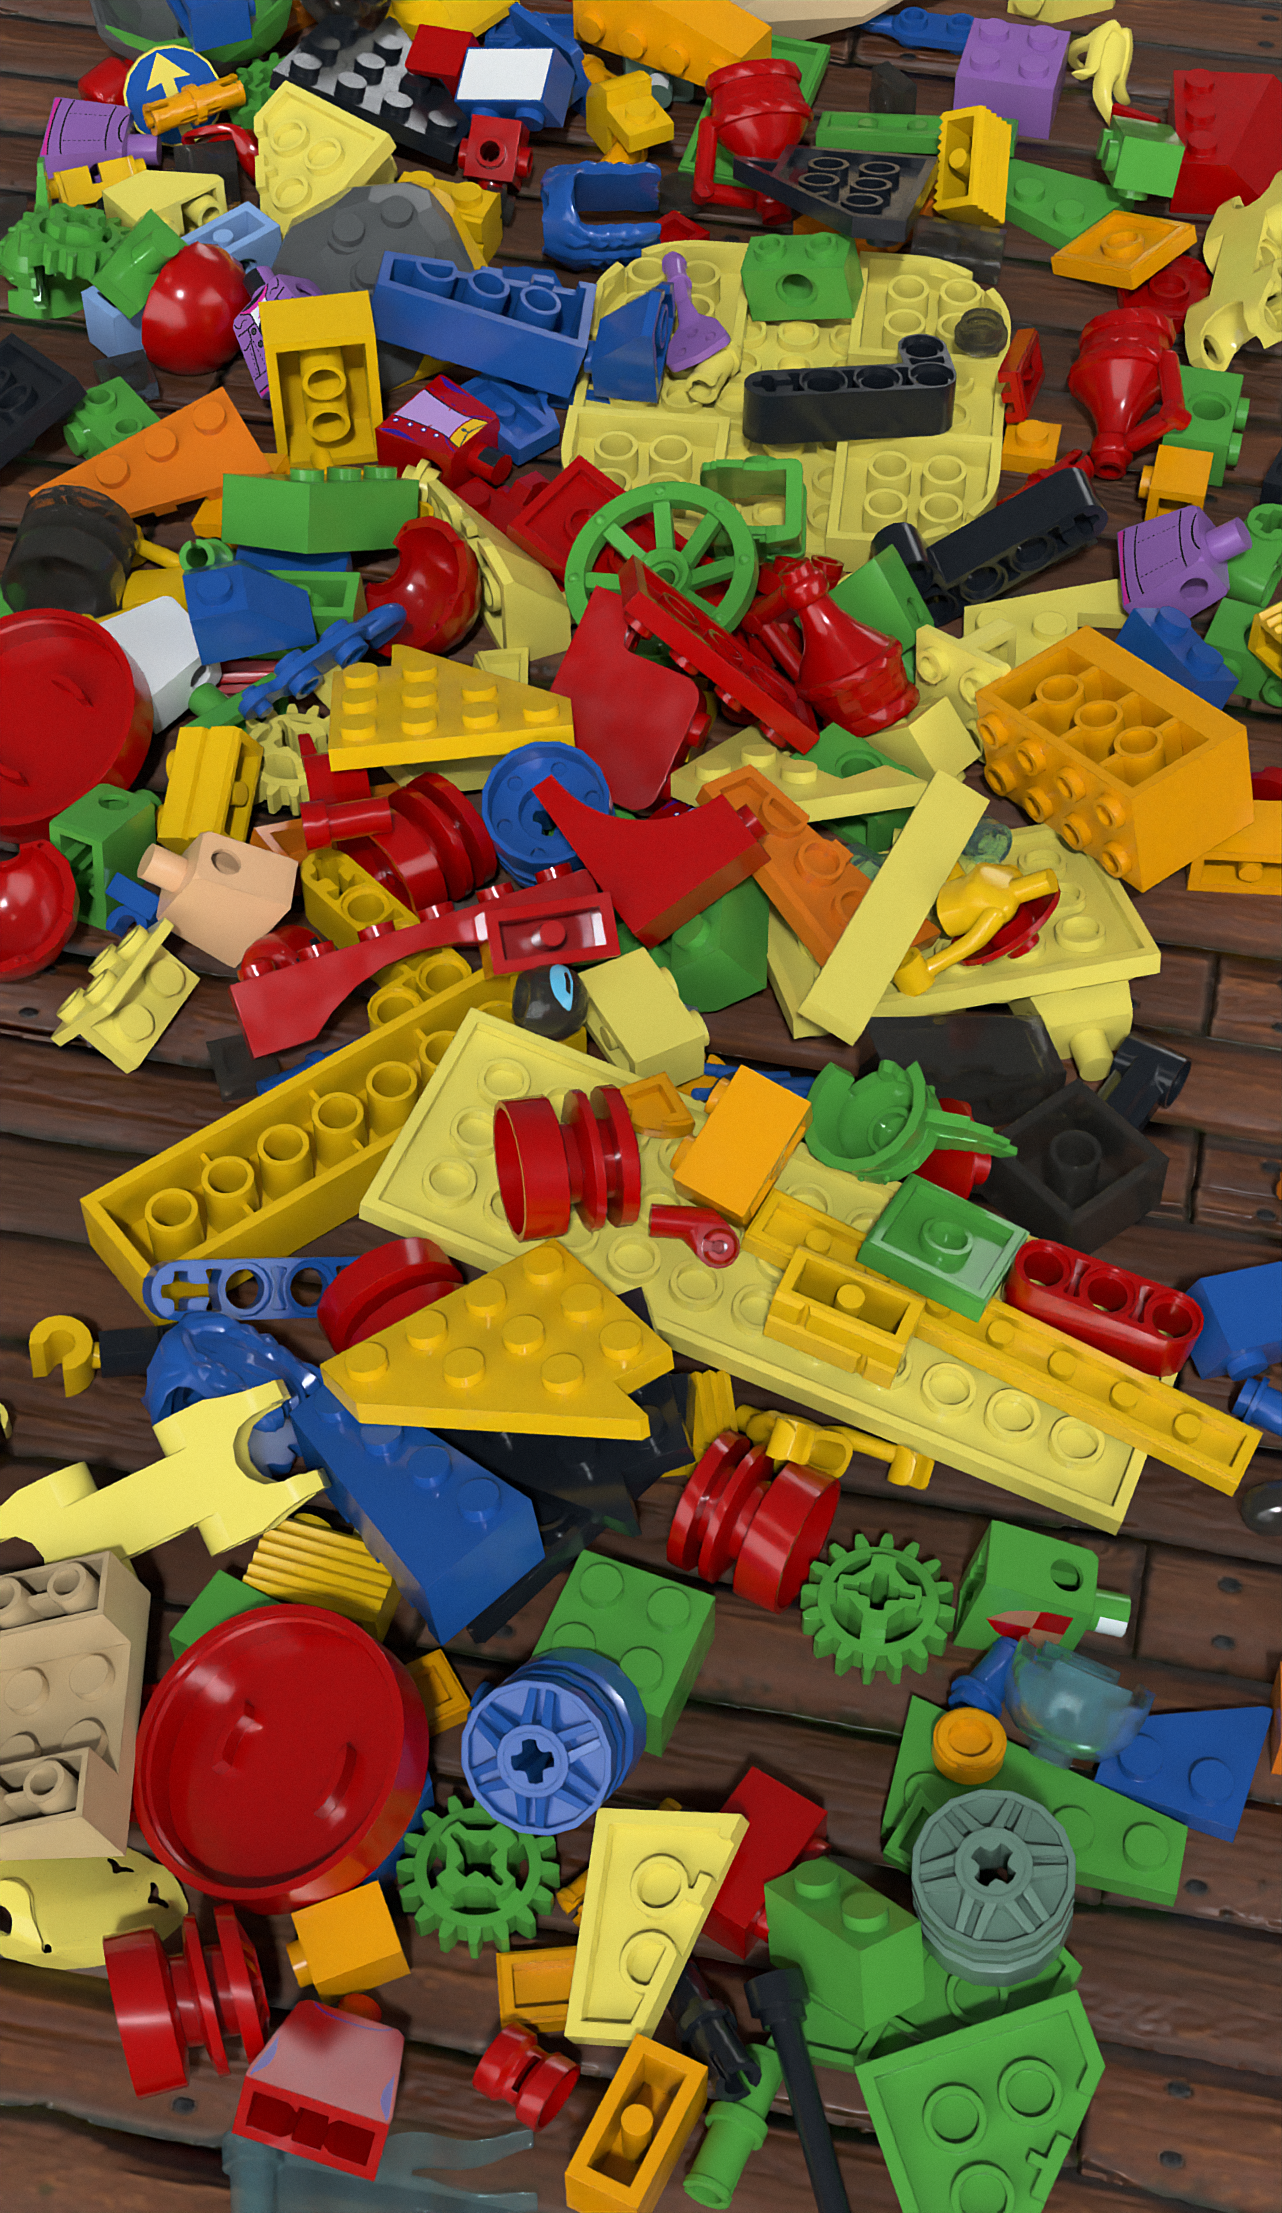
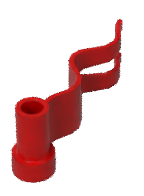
M309 733L297 735L310 801L299 802L307 852L332 848V842L393 832L387 795L372 797L367 768L331 772L328 752L317 753Z

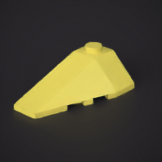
M438 479L427 482L428 502L434 508V517L451 524L465 537L476 553L483 572L479 615L497 648L529 647V661L568 650L571 643V625L576 624L567 604L565 591H560L550 572Z

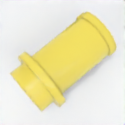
M730 340L727 346L703 362L698 363L693 373L687 378L685 386L686 388H692L688 393L696 401L701 403L713 402L718 397L719 391L726 379L735 375L740 369L742 362L741 353L738 345L733 340Z

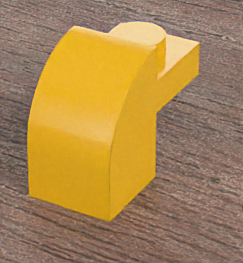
M637 70L592 84L587 91L586 132L604 155L612 147L614 135L628 153L674 139V122L652 96V78L646 72Z

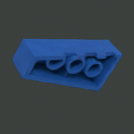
M384 251L370 296V305L376 339L385 344L398 345L430 355L436 360L449 361L481 371L491 377H500L532 387L537 391L555 394L568 399L587 350L597 284L579 281L576 289L554 286V277L533 274L531 281L525 282L504 278L502 269L481 266L480 269L474 270L471 273L458 271L453 261Z
M325 1385L289 1412L307 1471L310 1472L315 1469L324 1468L332 1486L323 1492L346 1522L353 1524L362 1536L366 1549L376 1562H381L396 1581L399 1592L411 1608L416 1607L423 1616L430 1633L441 1647L546 1557L531 1499L424 1427L359 1423Z

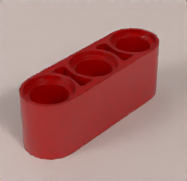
M1045 1239L1031 1240L1021 1246L1015 1255L1002 1288V1302L1143 1373L1157 1377L1172 1376L1182 1369L1204 1325V1316L1200 1306L1193 1298L1183 1292L1057 1242ZM1030 1279L1040 1281L1046 1286L1037 1285L1030 1281ZM1093 1304L1100 1305L1109 1310V1312L1102 1311ZM1158 1330L1165 1331V1332L1169 1333L1170 1335L1173 1336V1338H1172V1337L1165 1336L1164 1334L1160 1333Z

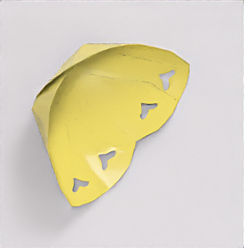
M127 1847L126 1856L0 1861V1906L5 1907L12 1917L11 1933L7 1934L0 1930V1954L5 1958L39 1967L62 1970L106 1965L102 1944L103 1936L153 1923L161 1940L164 1941L182 1924L183 1915L188 1914L187 1901L174 1875L164 1865L154 1863ZM111 1858L119 1866L131 1868L134 1872L113 1873L112 1866L107 1859ZM152 1882L158 1887L159 1898L168 1903L169 1907L167 1909L155 1903H148L151 1893L150 1884ZM46 1944L51 1946L52 1952H43Z

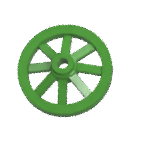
M667 481L651 483L629 490L599 509L578 534L569 553L565 569L564 582L567 604L577 625H579L590 600V593H593L596 585L621 595L618 574L591 572L600 550L608 542L626 560L634 554L668 583H673L672 586L724 629L732 633L747 613L755 595L759 576V558L756 544L745 520L727 499L697 484ZM672 509H685L705 515L681 553L675 548ZM653 512L656 549L646 553L621 527L637 517ZM723 528L731 538L734 556L695 568L720 529ZM732 578L729 589L718 607L695 594L697 589ZM654 634L651 640H640L634 654L664 667L677 665L669 654L671 647Z

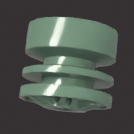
M979 1789L950 1799L926 1820L913 1847L911 1876L913 1916L921 1920L923 1946L946 1972L973 1985L1008 1987L1037 1977L1059 1957L1071 1932L1075 1896L1076 1857L1065 1828L1042 1804L1014 1791ZM1000 1867L1007 1870V1884L998 1879L990 1882L987 1887L980 1884V1870L989 1875L997 1872Z

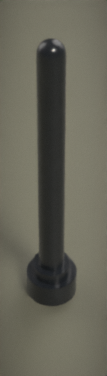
M787 1968L759 1975L747 1981L743 1988L751 2018L760 2019L762 2030L772 2034L818 2212L852 2213L801 2023L807 2020L805 2006L811 2002L803 1970L800 1968Z

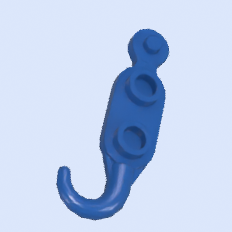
M909 7L902 10L900 14H879L866 23L856 26L872 33L892 36L905 48L930 47L945 49L955 55H963L974 17L965 13H957L951 16L927 13L922 8Z
M389 603L375 608L355 622L348 623L346 619L336 621L324 631L317 645L305 653L301 649H295L284 656L274 668V673L277 676L274 680L261 684L258 687L251 685L245 689L241 695L243 700L238 706L239 713L245 720H251L257 716L262 719L272 712L274 708L272 704L277 699L294 695L296 699L306 697L320 685L324 677L323 675L335 666L339 665L344 669L360 660L368 650V644L365 642V639L370 640L369 645L372 649H378L393 638L406 622V609L398 603Z

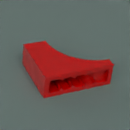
M552 774L532 788L536 797L603 892L610 891L612 905L631 932L650 950L772 860L759 842L769 834L747 804L736 810L723 794L718 795L694 810L662 819L634 820L614 817L583 804L574 798Z

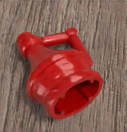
M774 58L748 60L722 67L708 75L705 81V91L711 99L710 116H705L699 122L694 182L690 194L695 204L705 205L711 203L747 210L755 208L756 212L762 217V223L767 226L784 224L792 219L791 207L757 190L714 183L717 143L733 156L778 159L787 144L798 145L805 130L813 122L815 114L808 103H806L799 87L802 73L795 62Z
M1134 307L1110 310L1095 316L1085 324L1079 337L1078 345L1081 353L1077 361L1071 366L1066 380L1072 396L1079 400L1092 414L1097 426V435L1091 443L1090 457L1094 463L1095 474L1103 479L1114 480L1122 478L1126 474V467L1133 460L1134 452L1143 449L1174 429L1177 431L1184 430L1192 420L1191 413L1185 407L1179 357L1174 350H1171L1176 340L1173 321L1163 313L1148 308ZM1162 400L1163 405L1159 413L1136 426L1142 417L1156 403Z
M808 557L799 559L783 568L778 573V577L783 585L758 602L741 620L744 629L750 634H757L795 682V692L798 697L803 701H809L812 707L824 719L822 722L824 729L834 722L854 736L864 737L906 716L920 701L919 689L906 675L901 657L903 652L902 643L894 635H886L878 629L857 620L840 608L828 593L829 582L821 569L814 567ZM790 608L797 611L802 625L803 654H801L775 621V619Z

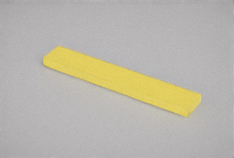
M938 768L800 1005L798 1013L851 1046L855 1044L939 894V890L949 877L990 802L989 799Z

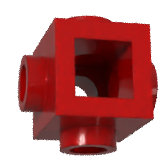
M472 114L469 138H462L459 147L458 166L459 169H464L463 176L469 182L478 184L481 189L501 193V197H505L506 190L520 192L522 179H529L533 166V148L527 147L530 131L525 124L519 120Z

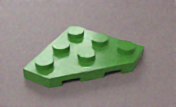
M1077 1989L854 2067L902 2212L1042 2213L1105 2071L1103 2058Z

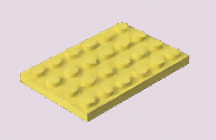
M1045 823L971 836L958 858L966 874L978 862L1002 865L1013 864L1018 867L1023 876L1047 868H1051L1055 872L1061 891L1060 900L1047 922L1037 932L1040 936L1039 941L1029 952L1015 959H1010L1006 955L997 960L976 966H962L956 963L937 974L933 985L916 997L900 992L892 979L866 1026L885 1025L902 1019L930 1014H946L963 1008L991 1003H1007L1018 998L1052 992H1067L1074 988L1113 981H1128L1135 977L1160 973L1161 952L1118 878L1110 875L1099 861L1083 850L1072 848L1062 835ZM889 851L854 856L850 862L873 881ZM769 898L767 976L794 1039L827 1035L830 1033L829 1031L797 1012L822 967ZM937 898L926 918L942 933L933 946L920 952L925 960L948 947L953 937L946 934L938 918Z

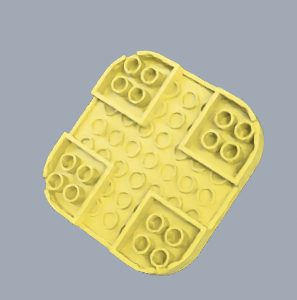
M683 240L661 243L641 249V257L630 262L625 268L617 261L597 281L588 339L596 341L601 318L659 283L667 282L666 275L662 271V260L667 253L675 251L683 255L687 262V276L692 282V304L699 314L716 318L731 337V340L738 345L742 362L738 372L726 379L719 391L718 397L711 403L696 401L688 393L692 388H686L685 386L687 378L693 373L698 364L679 372H672L666 364L658 403L609 398L610 404L586 400L587 389H594L593 384H589L592 374L584 372L583 358L573 405L568 407L562 438V471L578 455H581L627 492L643 485L667 481L687 482L701 486L700 468L702 463L716 461V459L745 460L747 457L757 455L770 456L776 459H797L803 467V483L806 485L807 490L806 554L804 558L808 557L811 560L812 555H821L837 559L844 563V572H855L874 558L870 549L872 539L881 529L888 525L900 522L912 524L917 528L928 546L996 507L1000 480L1005 403L1002 402L1001 396L1005 383H999L997 373L1010 347L1011 319L1007 306L1000 294L994 288L987 291L981 289L976 282L972 281V271L952 262L927 256L860 251L859 262L864 286L855 318L752 321L740 272L749 243L707 240ZM676 302V319L674 323L672 337L679 326ZM913 334H928L944 341L957 373L952 427L949 431L940 435L769 445L752 442L745 438L742 433L744 382L750 374L758 371L896 364L898 342L902 338ZM750 495L749 498L727 499L742 515L747 525H785L786 495ZM672 509L674 530L689 541L705 515L685 509ZM758 557L759 565L770 563L764 562V557Z

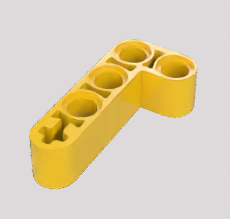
M333 849L319 850L303 860L300 867L306 917L326 938L333 940L334 945L338 949L360 943L357 935L358 931L383 922L393 920L396 931L420 923L417 916L345 853ZM445 947L414 954L373 974L370 978L381 989L370 998L367 1005L370 1032L471 975V967L467 961L451 947Z

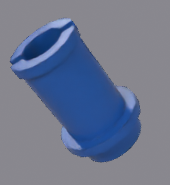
M1265 1376L1262 1382L1248 1377L1235 1403L1232 1414L1243 1418L1242 1422L1247 1425L1251 1422L1282 1437V1392L1268 1386L1271 1379Z
M1005 1636L999 1637L993 1643L990 1651L969 1675H960L952 1682V1695L948 1699L951 1710L963 1707L977 1708L988 1712L998 1720L1003 1711L1001 1704L1022 1679L1034 1669V1661L1028 1659L1031 1656L1029 1651L1015 1639Z

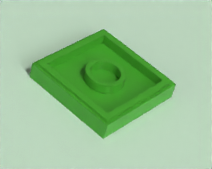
M910 1173L863 1242L856 1261L978 1323L1007 1276L1016 1253L1026 1243L1030 1232L914 1173Z

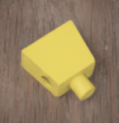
M1128 981L1101 983L1074 988L1067 992H1052L1018 998L1007 1002L1042 1062L1074 1058L1081 1078L1086 1081H1099L1109 1076L1114 1060L1112 1051L1119 1050L1125 1038L1130 1034L1133 1019Z

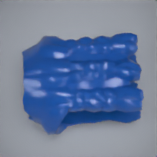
M590 160L579 164L557 165L547 169L540 181V196L543 202L541 221L543 223L544 236L542 255L552 257L564 267L575 271L587 268L604 270L609 269L617 261L625 268L630 262L641 257V249L661 244L659 237L662 225L660 223L587 225L580 220L577 213L580 211L631 210L645 212L658 210L659 200L657 194L660 191L657 188V182L662 180L661 169L656 164L649 162H639L632 165L623 162L613 164L608 161L595 163Z
M198 1310L185 1313L179 1323L163 1335L152 1361L146 1369L145 1396L140 1400L150 1414L151 1424L154 1426L161 1420L201 1400L224 1397L255 1388L273 1380L283 1379L291 1398L286 1400L281 1407L267 1413L253 1426L248 1441L251 1462L263 1476L272 1479V1475L288 1473L294 1464L295 1457H302L291 1419L288 1418L289 1412L303 1402L307 1395H312L322 1387L324 1382L320 1367L301 1361L286 1347L279 1345L270 1333L259 1334L252 1325L241 1324L230 1316Z

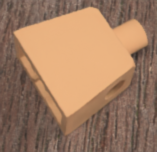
M208 831L200 833L181 856L152 843L140 861L137 877L161 888L156 913L158 921L166 917L174 924L171 932L226 965L236 968L242 961L246 949L256 940L265 936L291 909L298 861Z

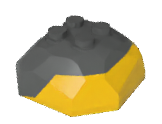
M419 181L347 187L293 218L271 270L275 276L284 274L309 279L317 285L324 295L368 290L370 299L384 251L453 261L458 271L468 273L480 269L481 266L488 267L450 195L434 186ZM376 339L381 395L458 365L449 361L436 360L430 355L398 345H388Z

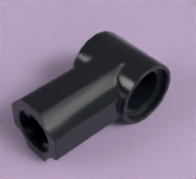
M1135 1030L1132 1031L1125 1038L1113 1060L1109 1078L1082 1113L1079 1128L1086 1133L1091 1144L1109 1154H1112L1114 1151L1127 1152L1158 1108L1161 1106L1167 1109L1176 1100L1190 1073L1192 1059Z

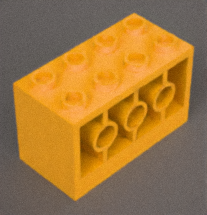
M1085 625L1014 668L1004 677L1001 676L975 692L979 715L976 726L983 740L987 764L984 767V774L993 791L1000 796L1010 798L1024 808L1034 821L1045 823L1062 835L1072 848L1083 850L1099 861L1110 875L1115 878H1122L1142 893L1255 821L1246 726L1088 625Z

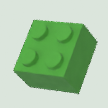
M584 1549L576 1561L531 1658L535 1655L563 1647L590 1650L615 1663L636 1686L647 1715L646 1746L643 1751L662 1758L715 1638L716 1596Z

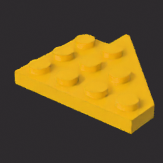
M402 644L392 645L391 666L377 667L372 663H356L347 666L343 671H333L328 739L331 772L508 754L510 751L532 742L560 741L575 747L571 698Z
M554 1237L319 1364L324 1385L355 1419L362 1424L641 1441L651 1436L648 1415L628 1394L674 1369L672 1348Z

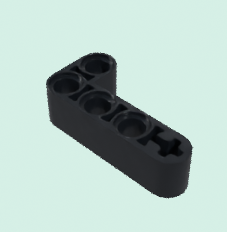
M913 334L902 338L898 342L896 364L758 371L750 374L744 382L742 433L745 438L752 442L769 445L940 435L949 431L952 427L957 373L944 341L928 334Z
M1075 467L1065 468L1053 473L928 546L917 528L912 524L900 522L881 529L872 539L870 549L873 557H875L889 545L893 544L930 612L935 628H939L963 615L965 606L986 602L1093 540L1106 527L1108 515L1087 473Z

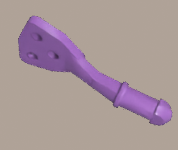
M675 251L669 252L663 257L662 271L666 275L667 282L674 283L679 326L668 345L666 364L672 372H679L703 362L730 343L731 337L716 318L699 314L692 304V282L687 276V262L683 255Z

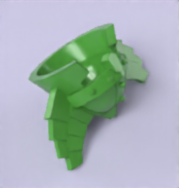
M38 157L36 204L33 213H36L37 206L41 205L48 209L52 206L45 157ZM18 222L13 227L8 228L9 233L0 241V275H3L11 284L18 286V288L8 290L9 312L24 318L49 320L67 317L83 310L81 292L93 286V284L78 276L69 280L65 278V274L58 276L45 274L43 265L29 266L28 257L18 255V246H16Z
M882 1060L880 1061L878 1071L870 1073L853 1085L852 1083L855 1078L851 1072L829 1062L813 1082L806 1100L812 1103L813 1122L802 1138L803 1143L807 1144L810 1153L826 1167L850 1172L860 1182L866 1181L886 1185L888 1182L898 1181L917 1170L934 1149L973 1151L985 1155L990 1154L999 1158L1017 1155L1018 1148L1010 1145L1009 1139L994 1133V1128L970 1121L971 1117L942 1111L935 1094V1087L926 1084L917 1060L906 1068V1071L894 1061Z

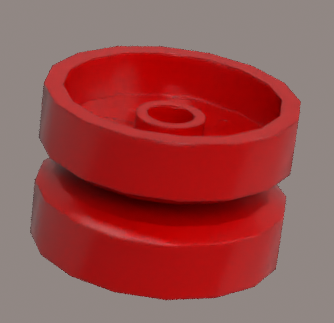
M412 1237L391 1241L363 1254L343 1269L327 1287L316 1311L319 1328L333 1351L338 1355L465 1286L462 1274L452 1258L446 1255L437 1244L429 1239Z

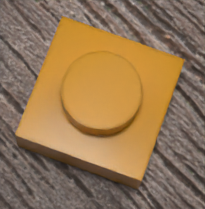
M1038 420L1007 423L1002 446L1000 470L1031 474L1037 469H1047L1055 464L1062 425Z

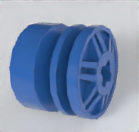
M560 741L532 742L510 751L492 768L482 790L481 815L502 868L520 886L525 888L537 885L535 873L560 864L570 862L573 873L586 869V866L558 827H556L553 836L545 835L543 829H552L555 822L536 797L532 788L552 774L574 798L599 812L616 817L610 790L601 768L583 750Z
M560 1647L533 1656L473 1708L462 1733L461 1766L472 1795L493 1819L519 1833L545 1836L555 1835L580 1826L635 1771L646 1746L647 1715L636 1686L615 1663L590 1650ZM549 1752H551L553 1755V1761L551 1760V1755Z

